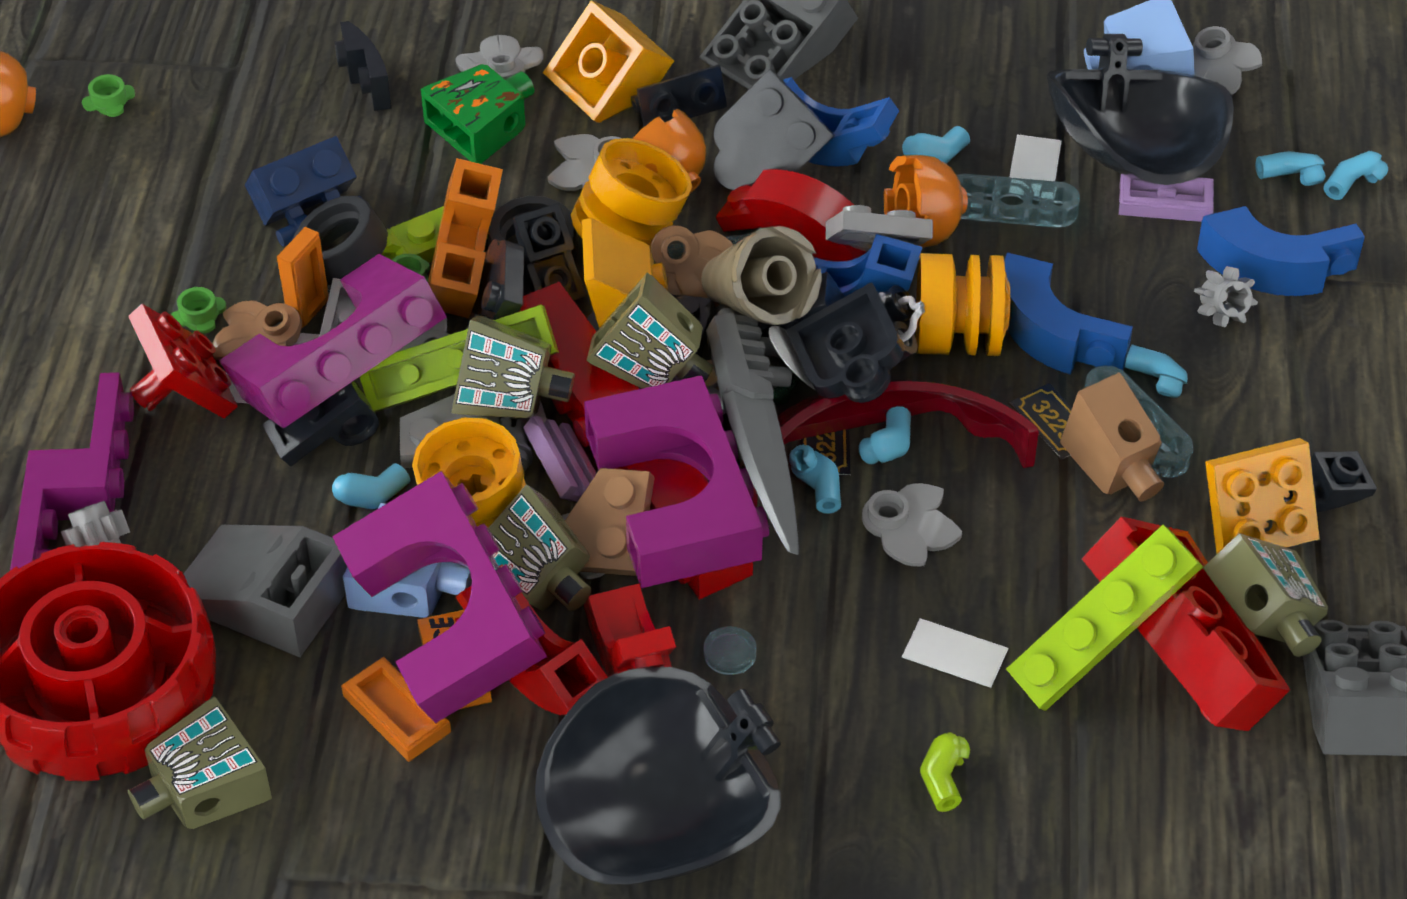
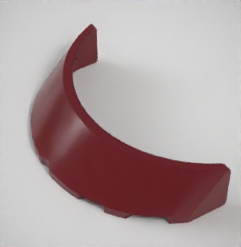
M890 380L887 389L879 397L864 403L851 401L846 395L837 398H825L817 393L794 404L777 416L783 442L786 444L803 438L886 421L887 411L892 407L907 408L911 416L931 411H943L957 417L965 429L975 436L983 438L1000 437L1006 440L1016 451L1023 468L1033 467L1035 464L1039 429L1036 425L1015 410L994 399L955 386L918 381ZM743 459L741 460L739 469L746 468ZM753 485L754 495L751 499L754 506L757 507L758 494Z

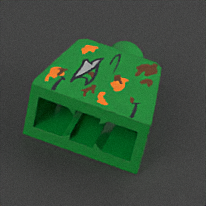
M477 65L421 88L424 122L469 161L482 164L523 131L526 125L524 100L534 95L533 83L528 75L522 71L505 80L488 65Z

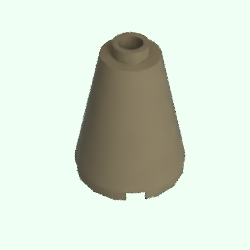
M770 226L754 231L711 259L703 269L701 282L705 294L715 303L731 308L761 323L781 325L789 323L796 318H801L809 312L818 298L822 275L821 268L816 269L815 260L812 253L816 252L812 244L802 234L784 226Z

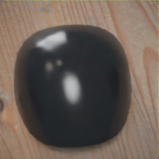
M1105 34L1103 38H1088L1086 42L1087 55L1100 56L1097 70L1065 69L1050 71L1046 74L1055 111L1067 133L1089 156L1105 167L1132 179L1160 185L1180 184L1194 180L1211 169L1219 160L1229 142L1234 108L1232 95L1227 88L1218 82L1179 72L1127 70V56H1140L1142 54L1143 43L1140 38H1127L1125 34Z
M674 667L630 669L596 683L573 705L561 720L545 746L537 769L535 786L537 811L551 846L573 871L589 880L604 884H637L671 879L706 869L737 854L761 838L774 825L781 808L779 786L765 755L772 753L781 745V742L772 730L774 721L763 704H755L746 689L736 691L726 701L708 681L692 672Z

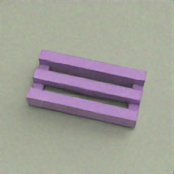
M1121 174L1119 215L1202 222L1203 216L1213 214V179L1197 177L1194 180L1180 184L1160 185L1138 181Z
M538 416L530 418L523 427L524 432L560 498L578 502L597 473L570 424L562 422L558 427L554 420L547 419L543 423L542 419Z

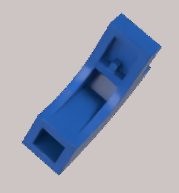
M792 77L783 79L792 91L835 134L809 161L813 164L824 166L857 164L867 146H875L889 135V128L899 113L898 108L890 97L851 109L828 107L806 95Z
M1244 206L1203 216L1197 250L1207 263L1223 275L1226 266L1239 269L1238 279L1244 277L1254 279L1255 283L1250 289L1274 295L1303 296L1322 293L1327 276L1341 275L1348 271L1356 270L1365 236L1357 224L1310 235L1283 234L1262 225L1252 216L1248 208Z
M876 234L871 248L859 258L841 262L827 261L815 257L814 260L816 269L821 268V274L828 272L845 297L871 282L878 293L885 292L894 285H898L908 291L922 247Z
M1007 253L1004 261L1005 272L1010 282V318L1007 331L1018 346L1044 365L1070 375L1076 361L1123 373L1133 327L1084 315L1069 309L1055 297L1051 290L1052 263Z

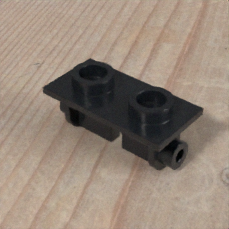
M718 64L638 88L637 95L631 96V104L635 113L641 112L643 127L657 117H660L666 123L674 118L672 114L676 109L683 111L689 118L726 108L727 101L721 66Z

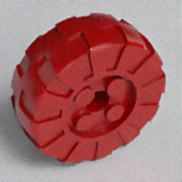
M100 542L99 545L80 547L72 544L41 553L40 558L31 561L21 568L16 566L0 578V744L4 747L10 761L23 769L38 775L42 771L63 776L66 781H98L100 776L123 772L126 775L148 765L145 748L151 741L196 710L212 696L216 673V649L206 610L196 589L189 587L183 572L159 555L151 556L137 551L133 545Z

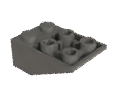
M743 0L699 58L711 67L719 64L722 74L747 90L769 69H772L782 80L789 77L795 80L832 53L857 21L858 17L848 0Z
M221 525L185 571L184 576L189 587L196 589L210 621L301 657L346 595L343 575L347 565L332 537L304 526Z
M1336 620L1319 621L1314 625V628L1321 637V643L1314 651L1304 655L1303 661L1313 729L1323 754L1407 756V630L1405 626H1399L1389 621H1374L1369 625H1346Z

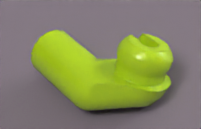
M952 732L941 734L933 740L920 767L923 781L936 809L940 812L950 811L961 803L962 798L951 773L955 766H961L964 763L963 758H969L970 746L967 740L961 736H956Z

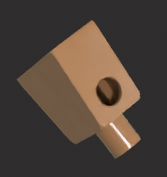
M1119 372L1078 391L1060 440L1062 446L1103 493L1113 494L1129 486L1139 501H1146L1155 496L1164 486V482L1152 467L1162 443L1161 438L1124 377Z

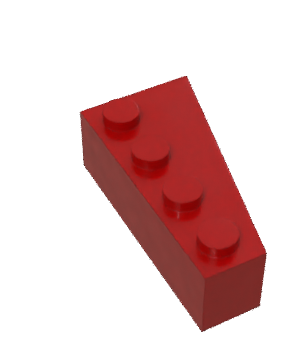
M1121 516L1083 556L1082 560L1101 582L1162 525ZM1168 527L1204 567L1208 562L1189 532ZM1204 568L1200 569L1137 627L1139 632L1198 704L1203 716L1214 726L1249 731L1290 691L1289 686L1255 634L1246 627L1207 575Z

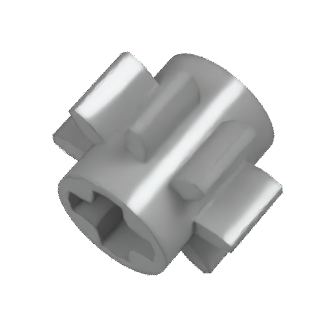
M1226 266L1224 269L1223 277L1218 272L1206 271L1208 280L1201 288H1195L1194 290L1195 293L1200 295L1202 303L1197 312L1206 316L1214 314L1213 324L1222 327L1227 326L1229 317L1234 321L1245 323V313L1251 306L1258 304V301L1253 299L1250 290L1255 283L1254 279L1245 277L1238 279L1239 269Z
M105 501L68 514L72 527L61 531L66 546L75 544L76 547L99 545L100 542L121 543L119 537L130 533L122 509L109 512Z

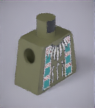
M649 273L643 276L593 335L586 360L592 365L642 389L669 383L675 376L683 380L702 375L705 382L713 369L712 364L696 354L700 346L703 330L701 323Z
M477 315L469 322L451 413L458 415L533 418L538 412L541 396L569 402L575 373L548 367L551 344L487 317Z
M526 484L488 528L500 548V551L493 554V557L498 566L505 564L509 566L523 590L522 594L529 604L543 611L557 599L569 611H574L580 608L591 594V587L577 575L588 563L590 554L552 502Z
M1239 533L1203 567L1207 575L1251 632L1285 642L1296 657L1307 655L1320 645L1321 637L1314 628V625L1327 614L1328 606L1295 550Z
M216 697L202 704L147 745L145 754L152 778L128 790L129 797L143 820L171 805L183 825L189 829H195L272 799L265 766Z

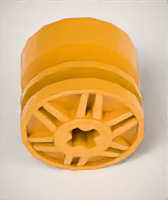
M631 138L613 139L603 145L589 175V181L585 183L571 213L573 227L583 239L582 219L593 218L648 244L651 250L652 240L655 235L664 227L673 225L672 221L676 220L692 188L689 174L679 161L654 145ZM646 164H655L658 173L645 167Z
M920 253L916 303L920 301L924 303L925 313L917 321L916 340L918 349L916 353L949 355L954 333H963L967 355H976L979 334H985L986 355L1000 356L1002 342L1006 330H1008L1010 318V282L1005 272L1004 256L990 255L987 277H983L980 272L979 255H970L965 276H956L955 262L952 254Z
M464 417L445 422L427 433L415 450L412 468L417 485L440 471L445 474L454 487L463 483L478 507V510L471 514L477 527L485 523L489 528L526 485L516 439L504 426L485 418Z

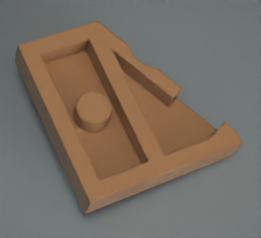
M599 469L565 520L590 554L588 563L580 572L637 576L627 550L626 516L650 510L655 478L650 471Z

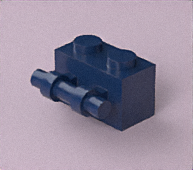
M334 136L253 170L245 183V187L264 226L286 217L289 225L276 231L277 239L284 248L294 239V235L301 222L307 217L303 212L304 209L320 202L325 203L341 197L340 194L349 189L357 176L337 136Z

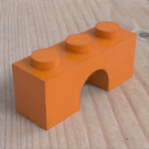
M456 158L448 184L428 284L444 313L469 318L478 295L486 256L484 248L495 211L503 169Z

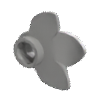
M1212 26L1205 28L1195 37V42L1193 43L1195 76L1220 83L1227 88L1231 95L1240 88L1242 71H1250L1262 66V57L1259 49L1251 43L1236 42L1228 30L1223 27Z
M494 35L481 42L480 51L458 55L456 57V65L461 72L480 64L488 65L506 80L520 71L525 73L526 69L539 65L544 55L540 47L520 48L518 41L514 37Z
M579 134L556 139L554 141L555 147L566 161L548 176L549 184L564 191L582 189L585 183L589 181V175L603 145L613 139L621 138L608 136L598 139L590 134Z
M915 483L905 486L899 492L882 490L872 495L863 507L862 521L865 528L873 535L881 537L883 549L890 557L905 565L924 566L927 561L928 551L947 549L962 538V530L951 519L937 510L942 502L944 489L934 485Z

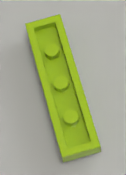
M539 305L494 320L551 344L550 355L559 353L545 306ZM468 329L396 352L361 375L360 380L365 396L374 412L376 413L456 387Z
M1162 525L1007 667L1006 670L1037 707L1046 711L1202 569L1203 565L1168 527Z

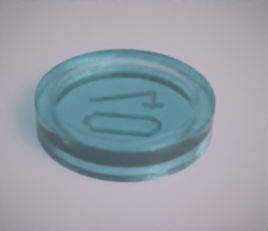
M734 626L718 628L711 632L704 642L705 661L711 669L720 674H740L748 670L755 662L756 642L753 636L742 628Z

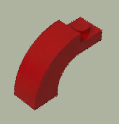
M779 169L763 170L752 186L743 185L734 189L728 195L727 202L715 217L724 232L770 226H784L796 230L812 244L816 252L812 253V255L822 260L849 261L859 258L866 253V251L853 248L850 245L826 240V221L843 211L844 207L854 204L825 183L793 171Z
M472 585L455 596L464 611L470 599ZM522 592L515 596L522 609L527 606L531 607ZM533 610L546 633L539 637L538 640L547 657L512 677L509 681L524 696L539 707L554 714L566 715L592 686L608 678V676L582 639L577 642H569L561 638Z
M639 583L588 596L583 606L596 648L608 677L636 668L672 667L669 655L676 646L671 628L668 626L655 629Z

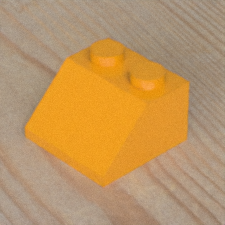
M591 0L543 71V74L593 121L600 123L631 107V96L637 95L638 88L661 82L674 63V60L623 14Z
M593 218L582 219L584 281L599 328L646 273L652 275L668 291L664 265L662 262L654 264L648 244Z

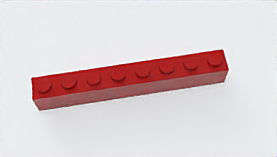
M557 282L523 296V305L519 312L539 305L545 306L559 351L557 354L550 355L548 367L575 373L569 402L552 399L560 414L566 413L573 422V428L582 446L587 447L590 445L586 436L584 402L638 390L639 388L586 361L591 340L596 330L562 284ZM655 459L614 468L650 471L655 477L650 510L685 502L698 495L708 485V481L698 469L677 460ZM753 562L678 579L681 584L688 583L700 600L753 576Z

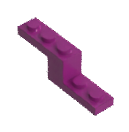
M120 372L100 373L90 448L28 451L10 570L16 566L21 568L31 561L40 558L41 553L50 551L48 549L49 540H56L58 536V520H70L68 514L105 501L109 512H112L115 508L116 498H123L124 473L123 469L120 468V460H127L129 456V437L127 430L124 429L125 422L133 421L134 402L132 393L124 392Z

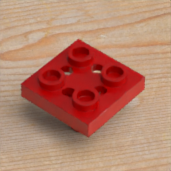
M141 304L128 316L153 368L137 384L130 388L133 398L143 408L147 407L148 411H153L173 390L224 419L238 407L229 389L232 382L226 372L218 366L213 356L216 352L215 347L203 333L199 331L191 333L183 328L171 314L167 312L159 314L144 304Z

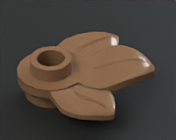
M671 225L664 227L655 235L651 244V253L655 263L662 262L664 265L668 292L670 294L708 298L701 282L703 269L711 259L733 246V244L722 234L712 230L693 234L685 227ZM673 241H680L684 246L683 254L678 258H671L667 253V247Z
M242 301L234 304L223 312L224 319L229 326L223 328L215 336L212 344L216 352L213 356L215 360H220L259 333L277 345L292 346L300 337L302 328L301 317L294 307L285 303L266 306L257 301ZM281 322L278 326L272 327L276 323Z

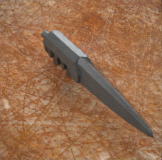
M723 308L717 313V316L713 317L706 332L724 412L728 415L742 459L769 519L787 552L799 555L792 484L782 433L773 402L774 392L772 386L790 387L792 371L789 367L769 366L768 357H780V355L774 348L770 337H761L762 332L761 328L757 327V320L748 316L736 315L731 308Z

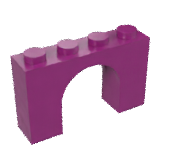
M378 254L340 279L356 308L340 325L318 338L294 346L277 345L259 333L219 361L241 398L279 426L285 428L447 318L424 276Z
M702 375L584 402L586 436L598 470L600 468L614 469L655 459H670L693 466L709 481L708 485L698 495L685 502L626 516L627 550L641 588L762 560V540L764 537L769 536L767 516L762 506L755 507L751 499L754 495L752 480L747 469H739L737 464L738 449L734 434L731 430L724 431L721 424L723 423V412L719 397L716 393L709 394Z
M442 471L332 536L352 577L371 597L430 564L452 562L469 568L472 579L471 595L468 605L459 620L441 635L396 661L417 705L435 723L547 657L538 640L539 637L546 634L544 628L530 606L522 609L515 597L523 592L519 582L507 564L499 568L493 557V554L500 551L495 538L485 523L477 527L471 516L472 513L478 510L474 499L463 483L454 487Z

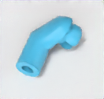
M960 126L953 127L943 137L917 133L904 140L902 150L904 156H931L948 163L970 143V136Z
M1287 151L1259 156L1255 162L1256 172L1260 179L1300 172L1301 183L1305 186L1322 183L1326 177L1323 166L1326 164L1316 154Z
M1367 151L1344 160L1338 164L1325 183L1324 192L1328 197L1340 200L1346 195L1354 181L1362 175L1370 183H1376L1377 180H1381L1388 173V165L1381 160V154L1373 151Z
M1131 345L1125 368L1159 377L1156 384L1157 392L1170 398L1179 397L1182 393L1183 384H1187V372L1166 354Z
M892 407L886 414V428L873 432L870 438L862 439L859 444V453L864 462L867 464H875L878 461L885 463L902 457L907 453L910 447L911 413L907 408Z
M803 444L795 447L789 454L792 472L797 478L815 489L817 510L827 514L838 511L841 508L839 472L836 464L823 454L814 451L809 445Z
M394 463L378 477L357 473L340 475L333 482L332 492L337 500L346 505L376 509L380 503H386L408 485L410 477L401 465Z

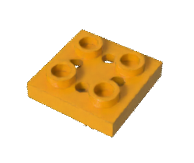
M1297 438L1205 461L1217 554L1239 533L1286 548L1319 539L1308 442ZM1289 490H1292V499L1285 502L1284 497L1288 498L1290 496ZM1272 520L1271 529L1265 532L1264 528L1269 526V523L1266 521Z

